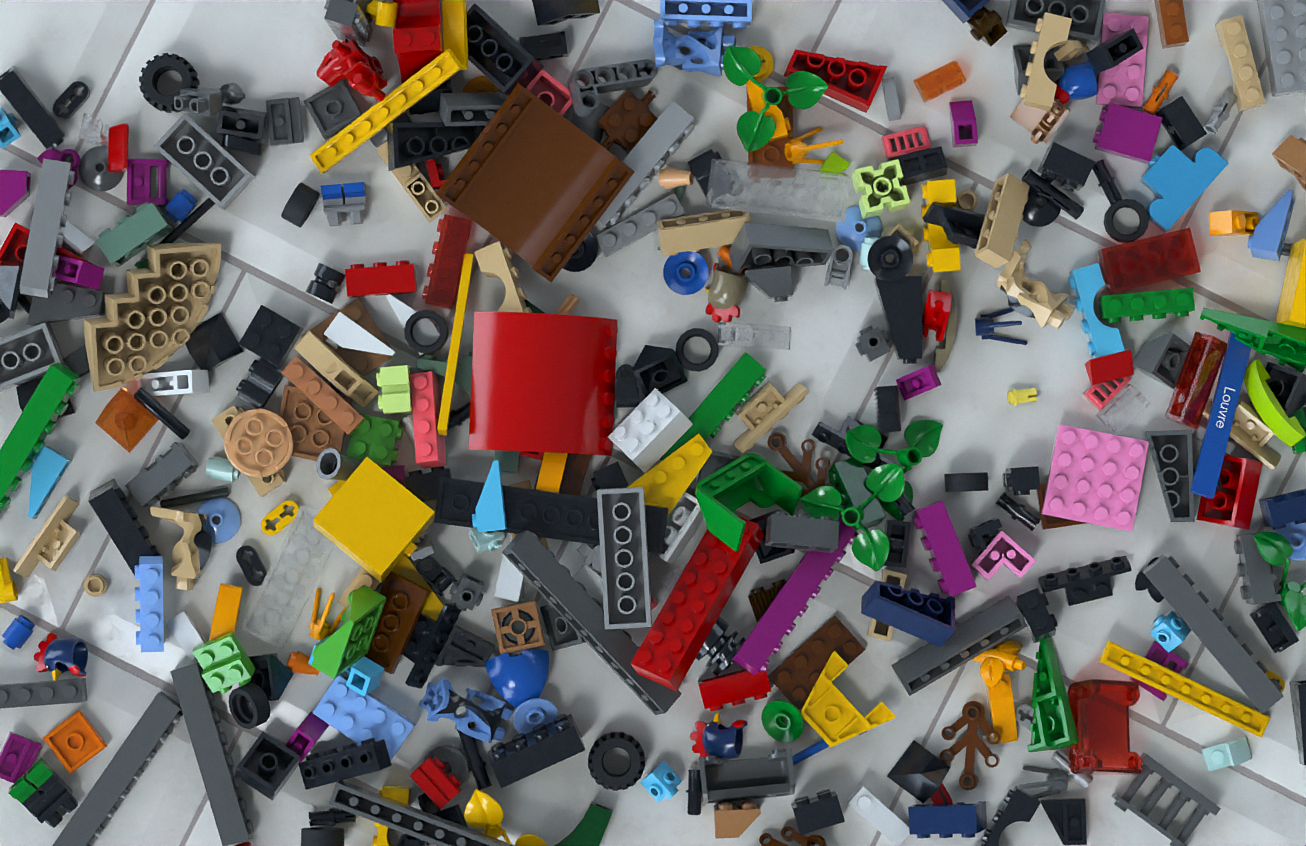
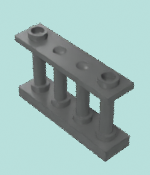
M1143 752L1138 759L1143 763L1141 766L1142 770L1122 797L1113 793L1111 797L1116 800L1114 805L1124 812L1129 809L1170 839V846H1186L1184 843L1205 815L1208 816L1209 813L1216 816L1221 808ZM1155 772L1161 776L1159 780L1161 783L1142 809L1138 811L1129 802L1149 774L1152 775ZM1172 786H1175L1180 790L1178 793L1179 797L1157 825L1147 816L1168 787L1171 789ZM1192 799L1198 803L1196 807L1198 810L1179 836L1175 838L1166 829L1184 804Z

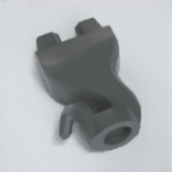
M235 83L225 84L220 89L184 88L180 90V95L174 97L175 110L210 117L221 110L223 103L230 105L240 103L245 98V93Z

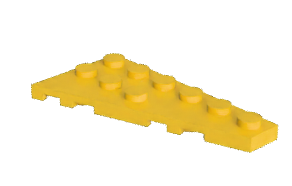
M697 434L628 487H644L645 505L667 507L669 515L713 451L701 435Z

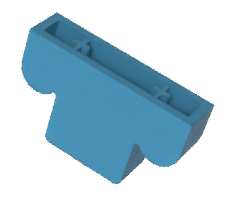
M1174 145L1167 148L1161 156L1156 154L1148 163L1150 168L1140 178V181L1159 198L1151 202L1147 207L1149 220L1162 232L1169 231L1229 163L1211 148H1202L1193 155L1192 161Z

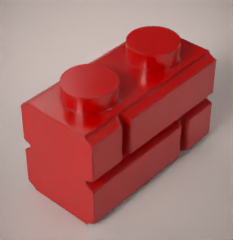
M430 756L409 776L441 810L462 790L459 787L461 782L454 774L449 776L444 771L446 766L438 757L434 759Z

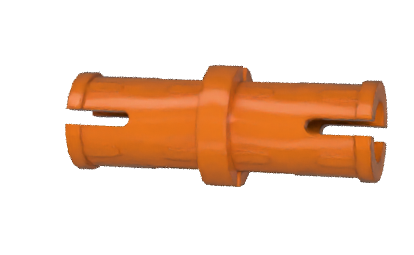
M1166 70L1158 85L1152 88L1153 93L1142 109L1148 114L1155 115L1164 99H1168V93L1179 77L1175 73ZM1164 85H1166L1165 88L1163 89L1162 93H1161L1160 96L1158 97L1157 101H1155V99L1157 98V96H1158L1159 93L1161 92V90H1162V88L1164 87Z

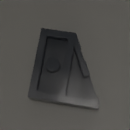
M455 625L435 665L485 667V662L489 660L496 645Z
M1085 798L1040 799L1041 805L1063 845H1087Z

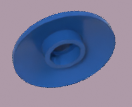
M685 251L669 256L663 268V276L667 286L675 293L681 295H691L700 291L706 284L709 275L707 262L697 252ZM683 269L690 271L688 277L682 276L681 272Z

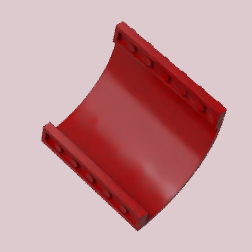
M474 312L468 449L612 456L613 442L608 436L613 432L617 319L545 313Z

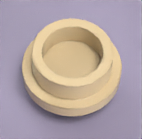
M962 190L957 194L955 204L957 208L973 211L978 205V197L972 190Z
M92 574L86 578L84 589L92 597L101 596L107 589V581L102 575Z

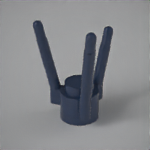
M1012 308L990 314H980V318H975L976 336H981L982 340L991 339L1021 345L1028 344L1024 340L990 334L994 333V327L1022 325V321L994 322L991 319L1014 312Z

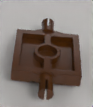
M629 89L624 90L596 121L608 136L601 146L608 150L615 143L629 154L658 119L648 107L653 99L656 98L655 94L648 91L642 99H639Z

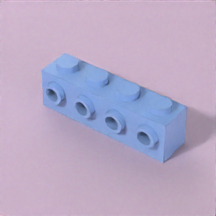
M661 0L660 19L664 20L665 26L677 27L678 23H687V27L694 28L701 27V24H710V28H723L724 25H733L734 29H746V25L751 26L752 0Z
M139 556V565H135V579H140V587H135V601H140V609H135L136 623H140V631H136V645H141V652H164L163 557Z

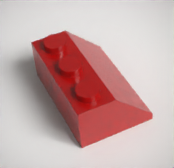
M1224 455L1220 471L1222 488L1215 491L1214 498L1212 499L1201 496L1196 520L1249 530L1263 463Z
M743 669L698 681L704 708H709L710 712L724 709L723 704L732 702V706L746 703L745 699L753 696L754 700L768 697L767 693L771 692L766 669L763 673L759 670L755 675Z

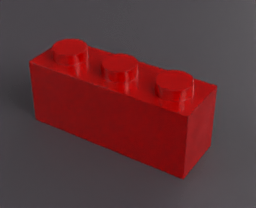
M409 260L396 261V265L387 266V262L373 263V267L364 268V264L350 265L351 269H345L347 297L349 298L417 293L415 265L410 264Z

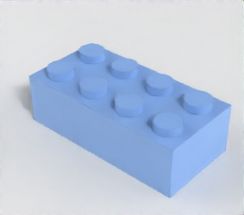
M340 674L335 678L313 711V714L359 745H362L361 741L373 737L375 741L384 739L390 760L392 761L416 724L371 693L364 697L347 687L348 678Z

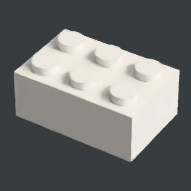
M655 388L608 438L646 473L693 423Z

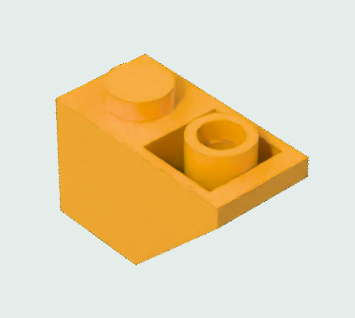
M1235 210L1209 212V235L1212 236L1253 235L1255 227L1259 224L1258 212Z

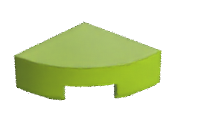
M832 151L819 171L826 174H837L845 171L851 164Z

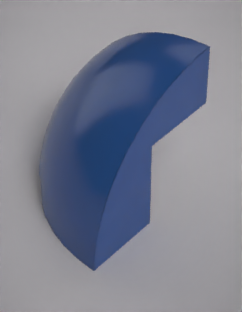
M538 649L522 650L520 655L514 656L504 653L486 661V671L499 694L511 705L518 708L523 702L539 698L548 675L549 653L548 651Z

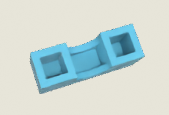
M327 636L326 638H324V639L321 640L320 642L316 643V644L314 645L313 651H314L315 647H316L318 644L321 645L324 641H326V639H327L329 636ZM312 654L308 662L310 665H312L314 659ZM362 657L343 672L349 676L346 686L365 697L379 687L385 668L366 657Z

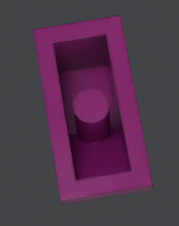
M57 254L59 256V265L57 270L53 269L52 277L99 290L105 268Z
M311 711L295 730L285 746L301 756L299 762L301 763L329 725Z

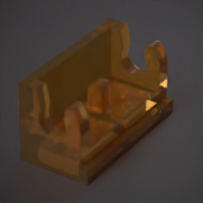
M952 61L913 80L924 103L965 84L967 81L957 61Z

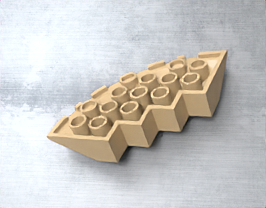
M165 243L147 245L148 268L126 270L127 292L105 294L106 317L84 319L85 346L94 392L113 389L134 379L142 378L146 373L153 369L156 370L166 363L169 357L181 346L183 347L191 338L190 335L207 313L208 304L212 294L215 293V283L221 264V243Z

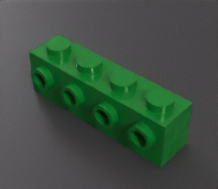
M1193 288L1098 297L1100 320L1107 319V323L1121 322V318L1129 317L1130 321L1144 320L1143 316L1151 315L1153 319L1166 318V314L1174 313L1175 317L1189 316V312L1195 311Z

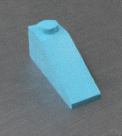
M44 446L33 458L35 462L32 466L28 517L31 519L38 517L72 461L49 446Z
M500 460L493 461L475 509L476 514H472L473 528H477L478 532L507 529Z

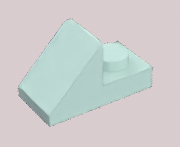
M1246 737L1201 749L1207 771L1227 766L1234 767L1252 759Z

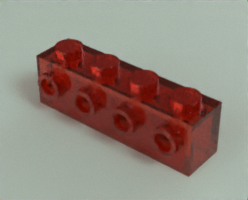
M444 214L443 219H439L437 232H440L439 241H434L432 254L435 255L434 264L430 263L427 271L430 282L429 286H424L422 299H426V305L453 310L472 220Z
M1195 332L1165 418L1180 425L1198 429L1228 343L1214 336Z

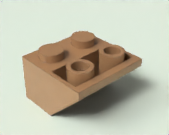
M742 801L741 805L733 806L732 802H719L718 806H714L716 839L739 838L761 814L760 805H756L755 801Z

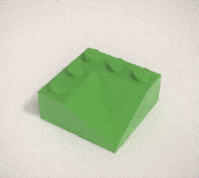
M362 585L356 591L353 590L347 599L349 603L348 608L341 617L343 622L341 628L329 636L321 645L318 644L312 653L314 659L311 666L335 679L368 654L387 597L365 585Z

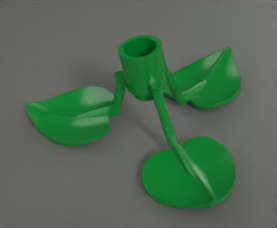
M728 46L725 50L723 68L728 80L737 86H743L750 79L751 82L763 90L761 98L765 106L760 111V114L755 111H747L737 121V134L747 152L760 149L774 135V120L769 116H764L770 105L779 104L782 96L789 94L788 100L793 107L802 110L814 106L828 89V85L820 77L805 71H797L787 77L786 86L788 90L781 92L777 87H766L753 77L761 69L760 57L754 50L735 46Z
M918 420L910 423L904 432V439L910 445L908 448H903L900 451L878 448L881 444V435L878 429L868 424L859 425L848 430L846 433V445L852 457L861 463L873 462L876 458V452L897 455L899 464L905 466L903 469L905 474L911 470V466L918 465L922 457H929L936 451L943 424L932 420ZM905 481L904 494L912 503L913 489L910 483ZM879 498L882 508L895 519L903 521L907 517V515L905 517L902 516V513L893 501L884 502Z
M894 463L878 466L869 473L866 485L874 493L859 506L854 505L847 509L840 507L842 503L840 492L836 488L827 485L814 489L800 499L804 509L812 518L819 519V517L826 516L833 518L832 521H838L839 511H841L843 522L846 525H855L856 528L864 531V533L854 538L852 552L858 561L876 572L887 561L890 542L888 536L881 529H874L869 532L866 527L860 524L864 518L862 509L877 495L884 502H892L903 494L905 487L903 467Z
M1257 533L1253 536V539L1256 541L1262 557L1272 565L1280 566L1285 563L1282 580L1279 582L1281 588L1276 593L1281 595L1282 601L1277 602L1285 606L1297 631H1300L1306 627V595H1303L1301 592L1306 587V582L1301 586L1295 581L1286 582L1290 566V559L1288 557L1293 554V547L1284 536L1278 533Z

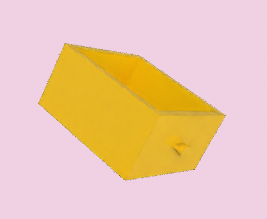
M1306 238L1291 243L1275 319L1277 323L1306 328Z
M366 457L313 519V524L316 530L382 583L405 554L410 557L418 546L415 543L434 521L435 512L371 459Z

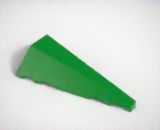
M1203 307L1200 316L1201 320L1207 319L1216 323L1217 329L1220 331L1224 329L1235 334L1234 339L1263 355L1269 354L1278 359V364L1282 366L1288 364L1295 368L1296 371L1303 373L1306 366V328Z
M1051 637L1040 641L1039 652H1036L1038 666L1037 673H1034L1031 708L1034 709L1032 724L1029 725L1031 744L1027 747L1028 752L1062 749L1080 743Z

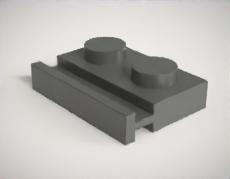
M299 97L266 100L270 146L304 143Z

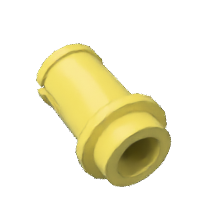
M1012 388L1011 391L1007 392L1009 405L1017 406L1019 403L1037 402V396L1035 397L1037 395L1036 388L1022 390Z

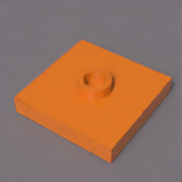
M81 710L77 711L43 737L69 774H72L107 747V744Z

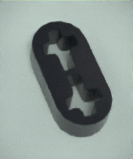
M80 81L73 82L54 102V114L60 119L66 120L71 118L90 97L89 87ZM76 87H78L79 89L84 87V89L82 90L84 95L82 97L78 95L74 100H72V98L76 94L74 89ZM69 101H71V103L67 106V109L69 110L68 113L66 114L62 112L60 114L59 112L61 109L59 108V105H66Z
M225 134L221 143L223 147L258 156L263 155L265 147L261 143Z
M248 545L240 547L236 552V559L247 581L253 586L263 585L268 579V573L254 547ZM243 550L252 552L253 555L250 556L252 565L247 560L241 559V556L244 555ZM252 567H255L257 572L262 571L263 576L260 577V582L252 580L251 577L254 575Z

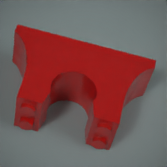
M393 0L394 3H398L396 26L393 28V42L402 84L444 52L441 0Z

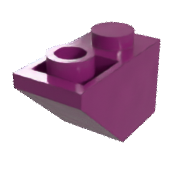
M972 100L949 102L953 148L976 146L978 144L977 124Z
M0 170V217H7L30 196L31 173L28 171Z

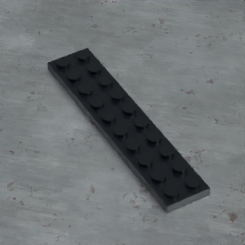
M440 477L434 523L473 528L472 514H476L475 509L485 483ZM502 485L507 529L496 531L518 534L529 530L538 537L600 545L597 498ZM645 505L648 552L662 554L668 508Z

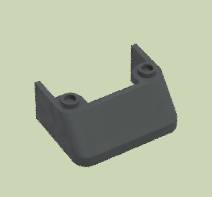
M787 748V750H772V754L768 755V757L723 762L717 759V756L699 757L703 803L712 804L781 797L795 793L791 748Z

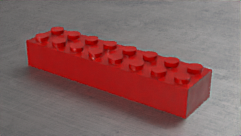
M740 517L746 522L738 551H734L708 529L706 530L631 662L638 675L677 692L764 537L757 523Z

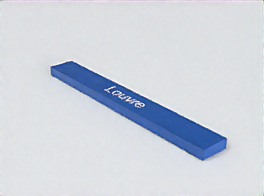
M1231 332L1190 493L1210 499L1214 498L1251 351L1250 347L1234 339L1235 334Z

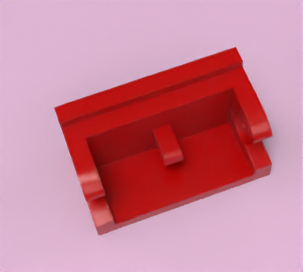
M929 290L922 317L924 337L928 336L929 330H934L936 332V341L943 342L950 314L952 293Z

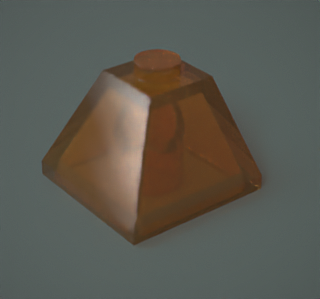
M121 388L105 406L95 423L130 453L159 419L138 402L127 389Z

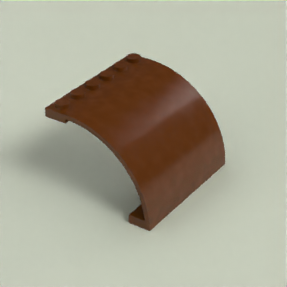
M518 83L437 191L436 195L492 234L529 263L534 271L552 283L635 171Z

